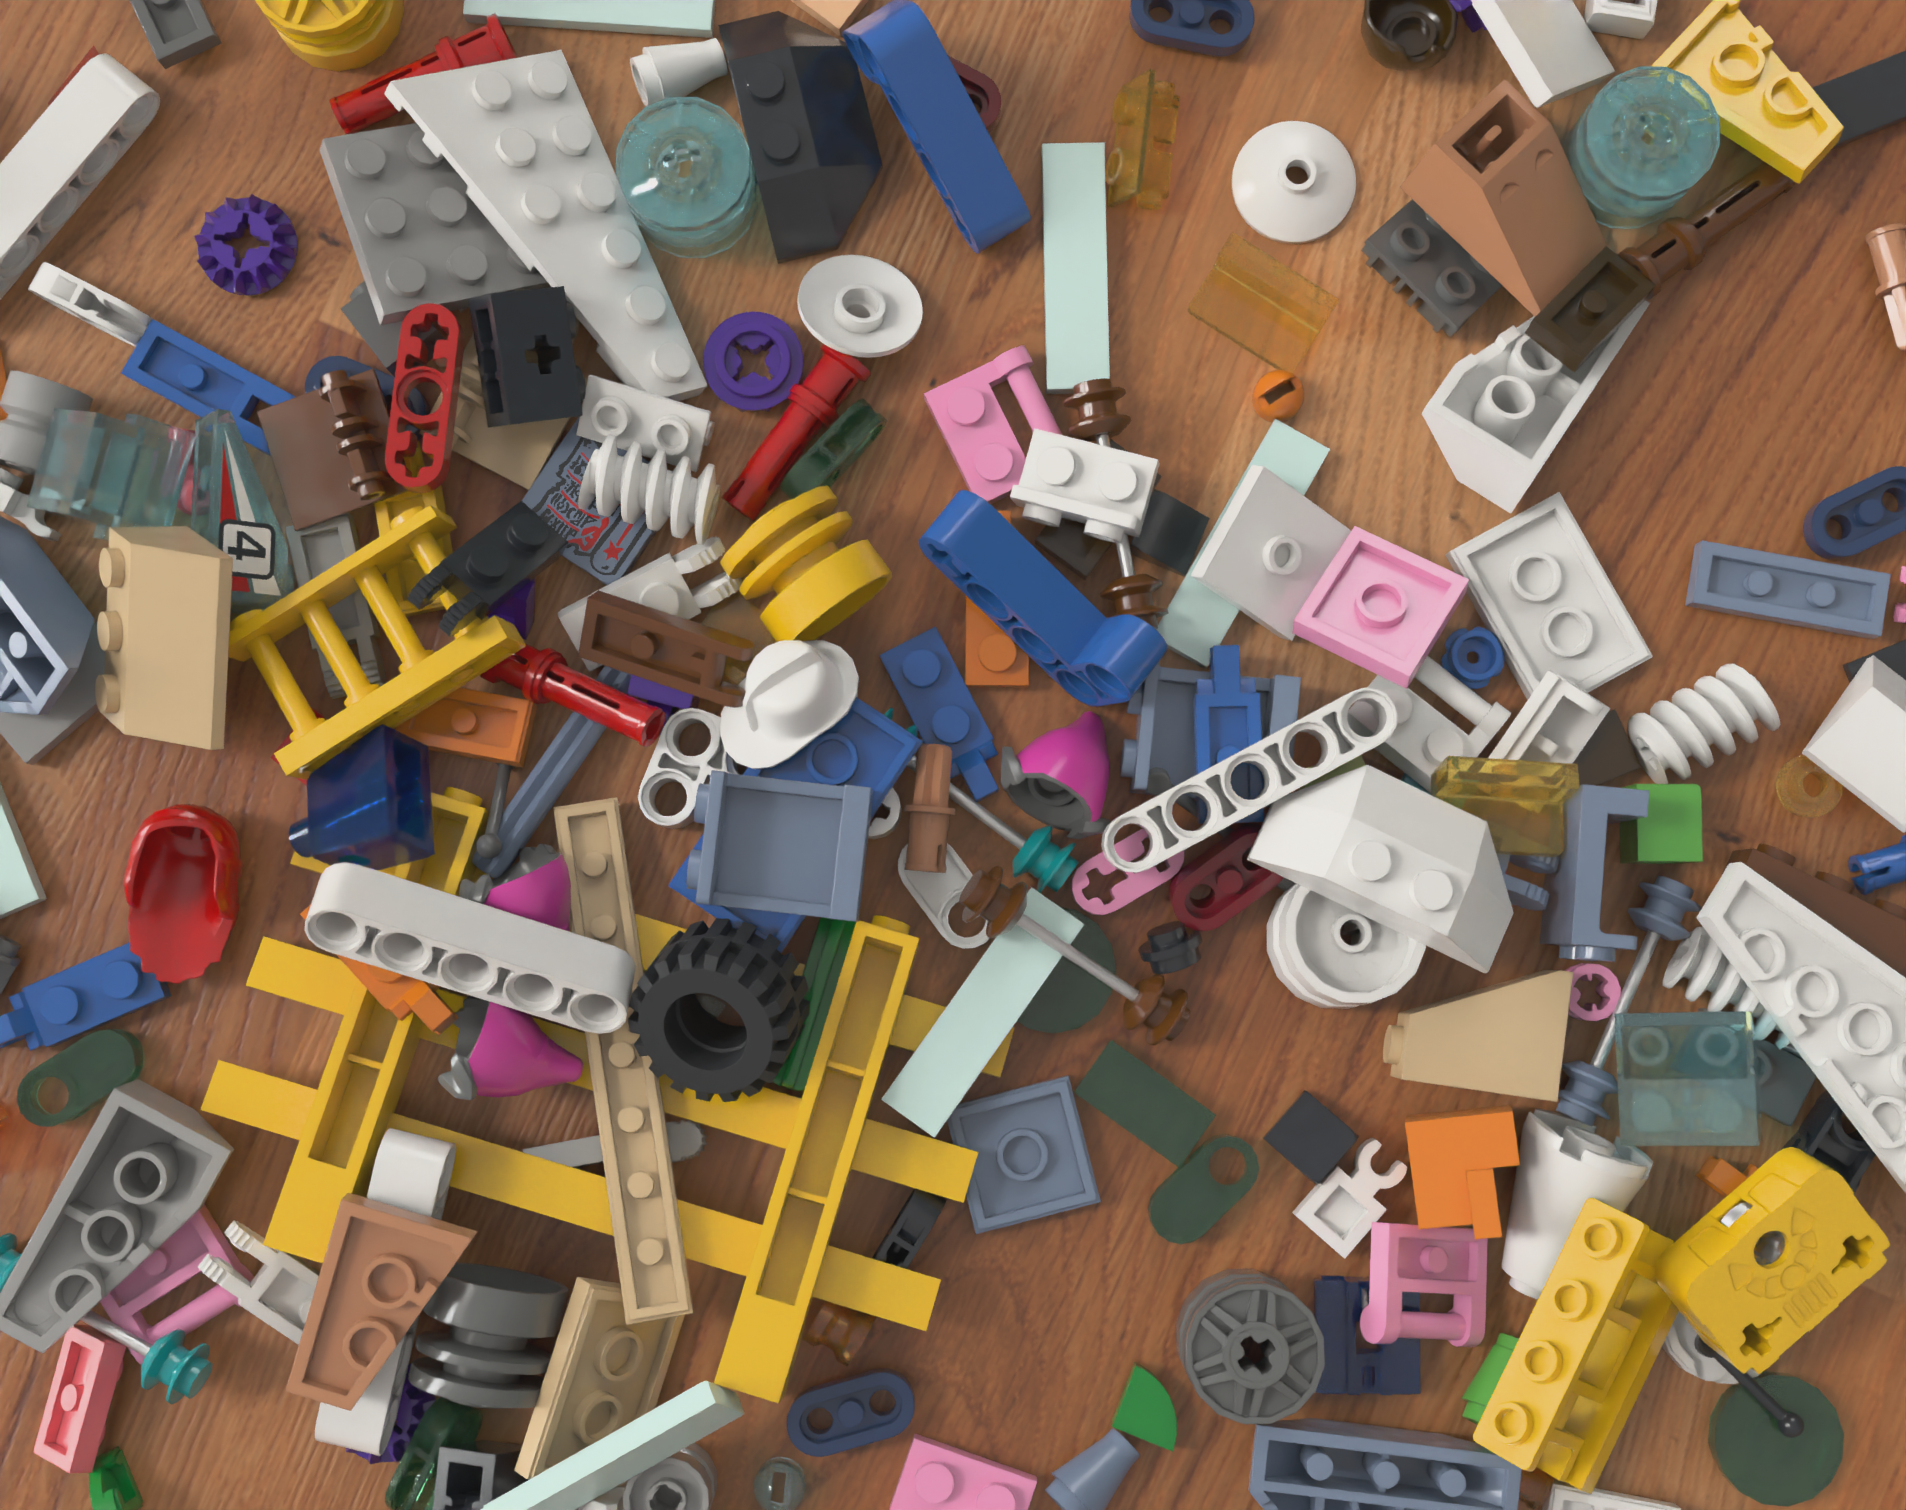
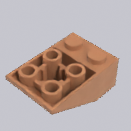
M1506 79L1430 148L1400 186L1409 197L1535 317L1607 246L1551 122Z

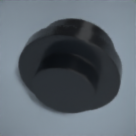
M1173 921L1148 931V941L1143 943L1138 949L1142 961L1150 963L1154 974H1168L1185 969L1201 959L1198 946L1202 943V937L1199 930L1185 928L1184 923Z

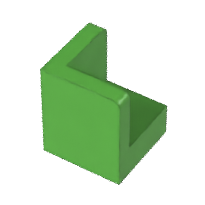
M1633 784L1621 787L1648 790L1649 804L1648 817L1620 822V864H1687L1703 862L1702 795L1699 785Z

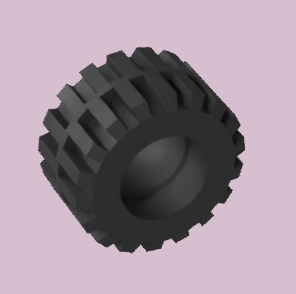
M716 918L710 928L702 920L691 924L685 933L678 931L670 938L640 978L637 988L631 995L629 1007L634 1011L628 1018L630 1032L640 1034L634 1043L639 1056H649L653 1061L649 1069L658 1078L665 1074L672 1079L673 1083L670 1087L682 1094L686 1088L696 1091V1099L710 1102L714 1094H719L723 1102L737 1101L742 1091L748 1097L760 1092L765 1082L771 1083L778 1075L806 1026L803 1023L809 1015L810 1001L803 997L809 987L805 976L794 974L795 969L799 965L798 961L791 952L783 956L777 950L781 941L770 933L766 940L755 934L757 926L743 922L739 929L732 928L730 919ZM695 993L710 994L726 1001L739 1013L745 1026H732L714 1019L702 1008Z

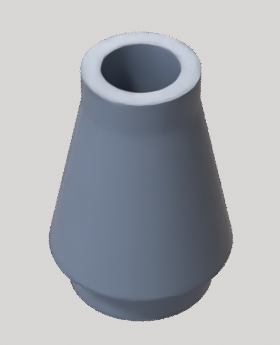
M1112 1428L1102 1439L1052 1472L1051 1474L1055 1479L1045 1489V1492L1062 1510H1105L1129 1469L1140 1457V1454L1117 1430Z

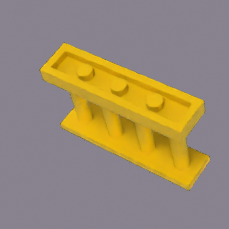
M431 505L426 508L422 506L411 508L392 520L390 531L265 610L254 609L248 611L230 622L228 657L242 662L252 657L293 729L289 736L292 742L274 753L286 776L313 780L526 646L515 625L495 615L491 618L486 616L483 620L476 618L454 635L456 640L435 653L433 650L424 649L382 574L415 555L424 573L429 574L432 569L446 558L436 540L457 528L451 516ZM359 589L402 661L398 668L401 674L381 687L379 684H371L328 610ZM448 590L439 596L446 611L450 606L459 601ZM305 623L348 696L344 701L346 709L328 720L316 718L274 644Z

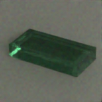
M1109 1039L1073 1090L1078 1096L1179 1168L1216 1116L1212 1111L1111 1039Z

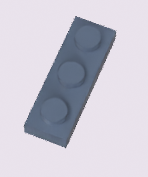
M1702 540L1694 546L1685 606L1874 639L1882 636L1891 574Z

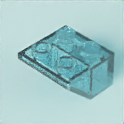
M1752 1011L1614 1013L1621 1146H1759L1763 1137L1759 1068Z

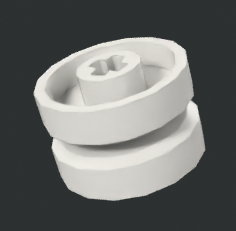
M1294 883L1276 900L1267 922V954L1277 978L1297 998L1320 1008L1349 1009L1369 1004L1397 993L1416 974L1426 949V945L1297 883ZM1342 925H1344L1342 934L1351 936V945L1346 944L1341 938L1340 929Z

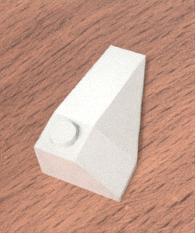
M1645 300L1575 373L1525 334L1535 316L1517 328L1513 325L1502 332L1494 343L1476 355L1471 353L1458 361L1422 412L1457 481L1511 514L1650 303Z

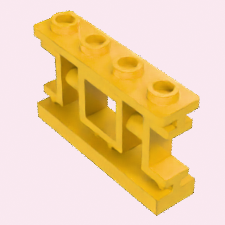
M1588 1198L1585 1201L1475 1429L1473 1439L1476 1443L1523 1470L1532 1472L1537 1467L1559 1481L1567 1482L1583 1492L1592 1494L1679 1312L1678 1308L1657 1283L1654 1268L1659 1256L1675 1241L1649 1229V1226L1594 1198Z

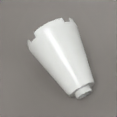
M1535 1109L1534 1114L1529 1112L1526 1121L1523 1123L1519 1148L1520 1165H1517L1501 1265L1502 1269L1511 1276L1509 1284L1520 1293L1539 1299L1585 1201L1588 1198H1594L1624 1212L1649 1178L1653 1161L1646 1153L1616 1136L1612 1144L1601 1136L1594 1134L1596 1126H1588L1561 1113L1544 1109Z

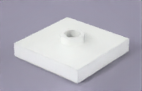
M1252 465L1190 576L1279 638L1292 641L1295 636L1292 633L1294 619L1351 530L1266 467Z

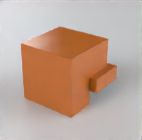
M1511 1105L1407 1115L1405 1128L1419 1229L1473 1224L1475 1239L1502 1237L1493 1168L1520 1165Z

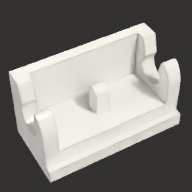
M1551 669L1548 670L1475 779L1529 813L1532 811L1537 815L1611 708Z

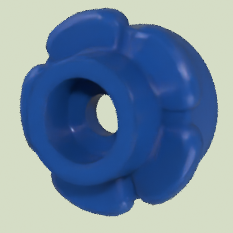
M1475 627L1471 631L1461 628L1447 638L1445 642L1447 651L1441 658L1442 667L1468 688L1479 689L1489 684L1491 677H1496L1501 673L1505 661L1504 653L1497 637L1491 631L1482 627ZM1469 652L1477 654L1478 661L1476 663L1468 662L1467 654Z

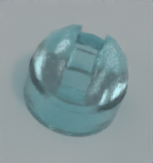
M785 1457L772 1458L766 1461L756 1474L753 1484L755 1499L765 1510H794L804 1497L806 1477L800 1465L792 1459ZM774 1472L786 1473L783 1503L771 1501L774 1489Z

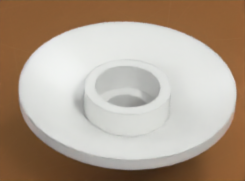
M1279 122L1257 132L1242 147L1232 172V194L1242 218L1260 235L1285 244L1308 243L1329 234L1347 215L1356 190L1355 168L1344 145L1329 131L1308 122ZM1293 166L1301 167L1307 173L1308 180L1303 184H1294L1287 178L1286 170Z
M840 255L825 259L817 263L806 273L798 291V310L807 329L826 346L851 356L871 358L893 354L903 349L914 339L922 321L923 307L921 298L912 282L890 264L868 256Z

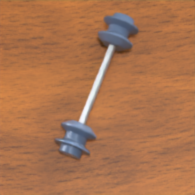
M1657 876L1654 884L1640 882L1639 887L1648 896L1644 908H1629L1627 911L1636 927L1647 932L1591 1063L1587 1064L1579 1060L1562 1063L1561 1069L1569 1077L1565 1089L1558 1092V1099L1560 1101L1555 1111L1591 1127L1597 1116L1606 1120L1611 1118L1601 1106L1606 1094L1622 1093V1089L1615 1077L1602 1069L1659 938L1668 941L1689 938L1690 933L1681 924L1685 912H1699L1702 908L1691 900L1694 893L1692 888L1667 877Z

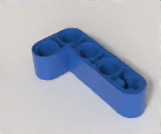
M893 0L842 32L843 38L851 55L863 74L871 82L880 85L955 225L970 248L978 254L1031 221L1029 209L935 30L920 7L913 1Z
M959 490L918 540L919 547L924 555L1067 693L1086 705L1098 707L1129 701L1167 652V644L1164 638L1144 620L1130 614L1106 618L991 504L973 492Z

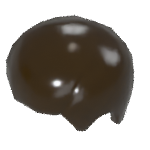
M1365 0L1361 34L1369 55L1385 68L1396 71L1422 70L1439 63L1452 48L1456 39L1458 14L1449 0Z

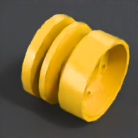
M255 0L292 53L313 67L336 72L364 67L383 55L399 33L404 12L403 0Z
M828 485L818 486L771 509L746 530L744 535L725 553L720 561L722 568L731 580L748 575L739 587L740 593L745 600L763 596L773 590L776 592L777 596L771 600L760 615V620L776 642L784 640L810 641L820 638L868 603L892 578V572L868 539L857 541L838 549L836 544L852 526L853 520L847 511L837 512L829 516L838 504V500Z

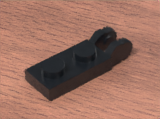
M520 501L442 560L429 574L421 578L411 590L407 599L420 610L431 604L448 590L459 601L448 608L438 626L449 637L454 636L476 618L483 620L558 560L569 542L523 501Z

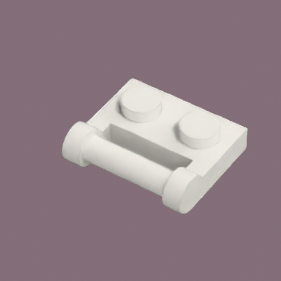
M1427 656L1414 678L1476 725L1469 735L1409 688L1406 689L1379 675L1375 677L1367 688H1376L1386 693L1394 702L1398 713L1397 726L1393 734L1374 749L1436 798L1443 800L1507 721L1511 712L1497 701L1491 706ZM1356 701L1348 711L1347 721L1354 733L1361 737H1370L1378 726V715L1370 704Z

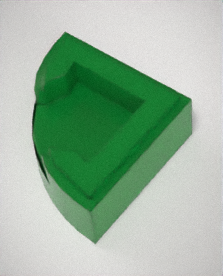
M1134 1362L1113 1415L1111 1425L1113 1428L1173 1452L1177 1437V1418L1172 1400L1157 1377L1142 1365Z
M118 1446L96 1456L92 1473H89V1492L93 1510H138L143 1507V1499L122 1449L120 1450Z

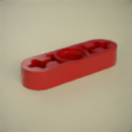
M426 303L413 308L405 316L401 325L385 451V465L389 475L401 487L413 493H428L437 489L448 475L465 345L464 331L458 320L447 308L434 303ZM438 321L442 330L448 334L447 340L441 339L436 341L433 360L438 367H446L444 373L430 367H425L427 366L428 348L418 338L419 332L430 331L432 322ZM413 362H418L422 365H425L412 368ZM432 382L439 385L442 390L443 398L440 407L429 415L422 416L412 413L408 406V396L411 390L420 383ZM407 424L425 431L438 429L437 436L424 432L422 449L429 458L433 459L431 467H421L418 477H413L412 472L405 465H402L403 457H413L415 455L418 439L412 431H404Z

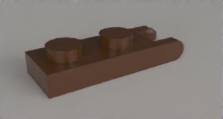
M598 590L587 598L578 657L727 707L737 708L743 706L742 702L746 691L739 686L723 681L727 657L742 661L751 660L755 644L748 639Z

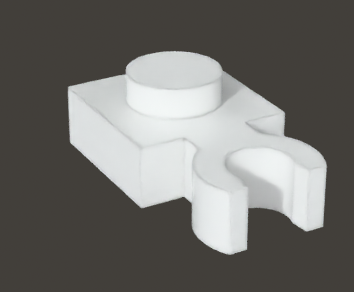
M1374 1138L1367 1139L1358 1147L1354 1157L1355 1169L1349 1176L1335 1165L1292 1212L1344 1259L1372 1228V1222H1377L1387 1210L1373 1196L1380 1188L1387 1189L1397 1185L1404 1178L1407 1171V1166L1401 1161L1396 1160L1387 1172L1382 1174L1374 1173L1371 1168V1158L1382 1145Z

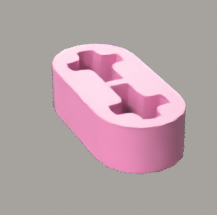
M1141 829L1114 845L1116 853L1127 862L1134 860L1144 853L1145 850L1141 841L1148 838V834L1144 829ZM1184 850L1164 860L1167 868L1163 872L1159 873L1155 866L1137 873L1122 871L1126 879L1112 886L1110 895L1113 900L1105 905L1098 897L1087 900L1082 892V889L1089 884V878L1086 873L1090 870L1096 869L1098 874L1105 876L1117 869L1107 861L1103 852H1101L1076 869L1071 879L1070 891L1073 900L1081 910L1091 915H1105L1114 912L1177 874L1184 862Z

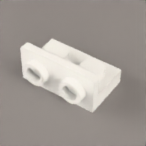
M1034 428L1019 485H1013L1010 498L1017 506L1024 508L1022 517L1027 520L1059 527L1062 517L1085 523L1083 533L1109 542L1121 543L1123 533L1140 537L1160 463L1158 459Z

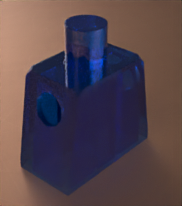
M382 724L314 770L307 780L308 816L294 822L289 828V840L294 850L302 857H313L330 866L346 862L377 871L434 855L428 746Z

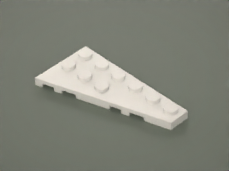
M562 50L390 81L384 93L385 96L399 112L405 109L425 133L422 141L437 159L442 156L447 159L467 184L465 193L530 271L536 268L551 287L564 286L566 301L570 302L575 316L597 341V353L620 381L626 386L675 401L699 396L708 385Z
M1730 863L1696 918L1906 1194V978L1744 863Z

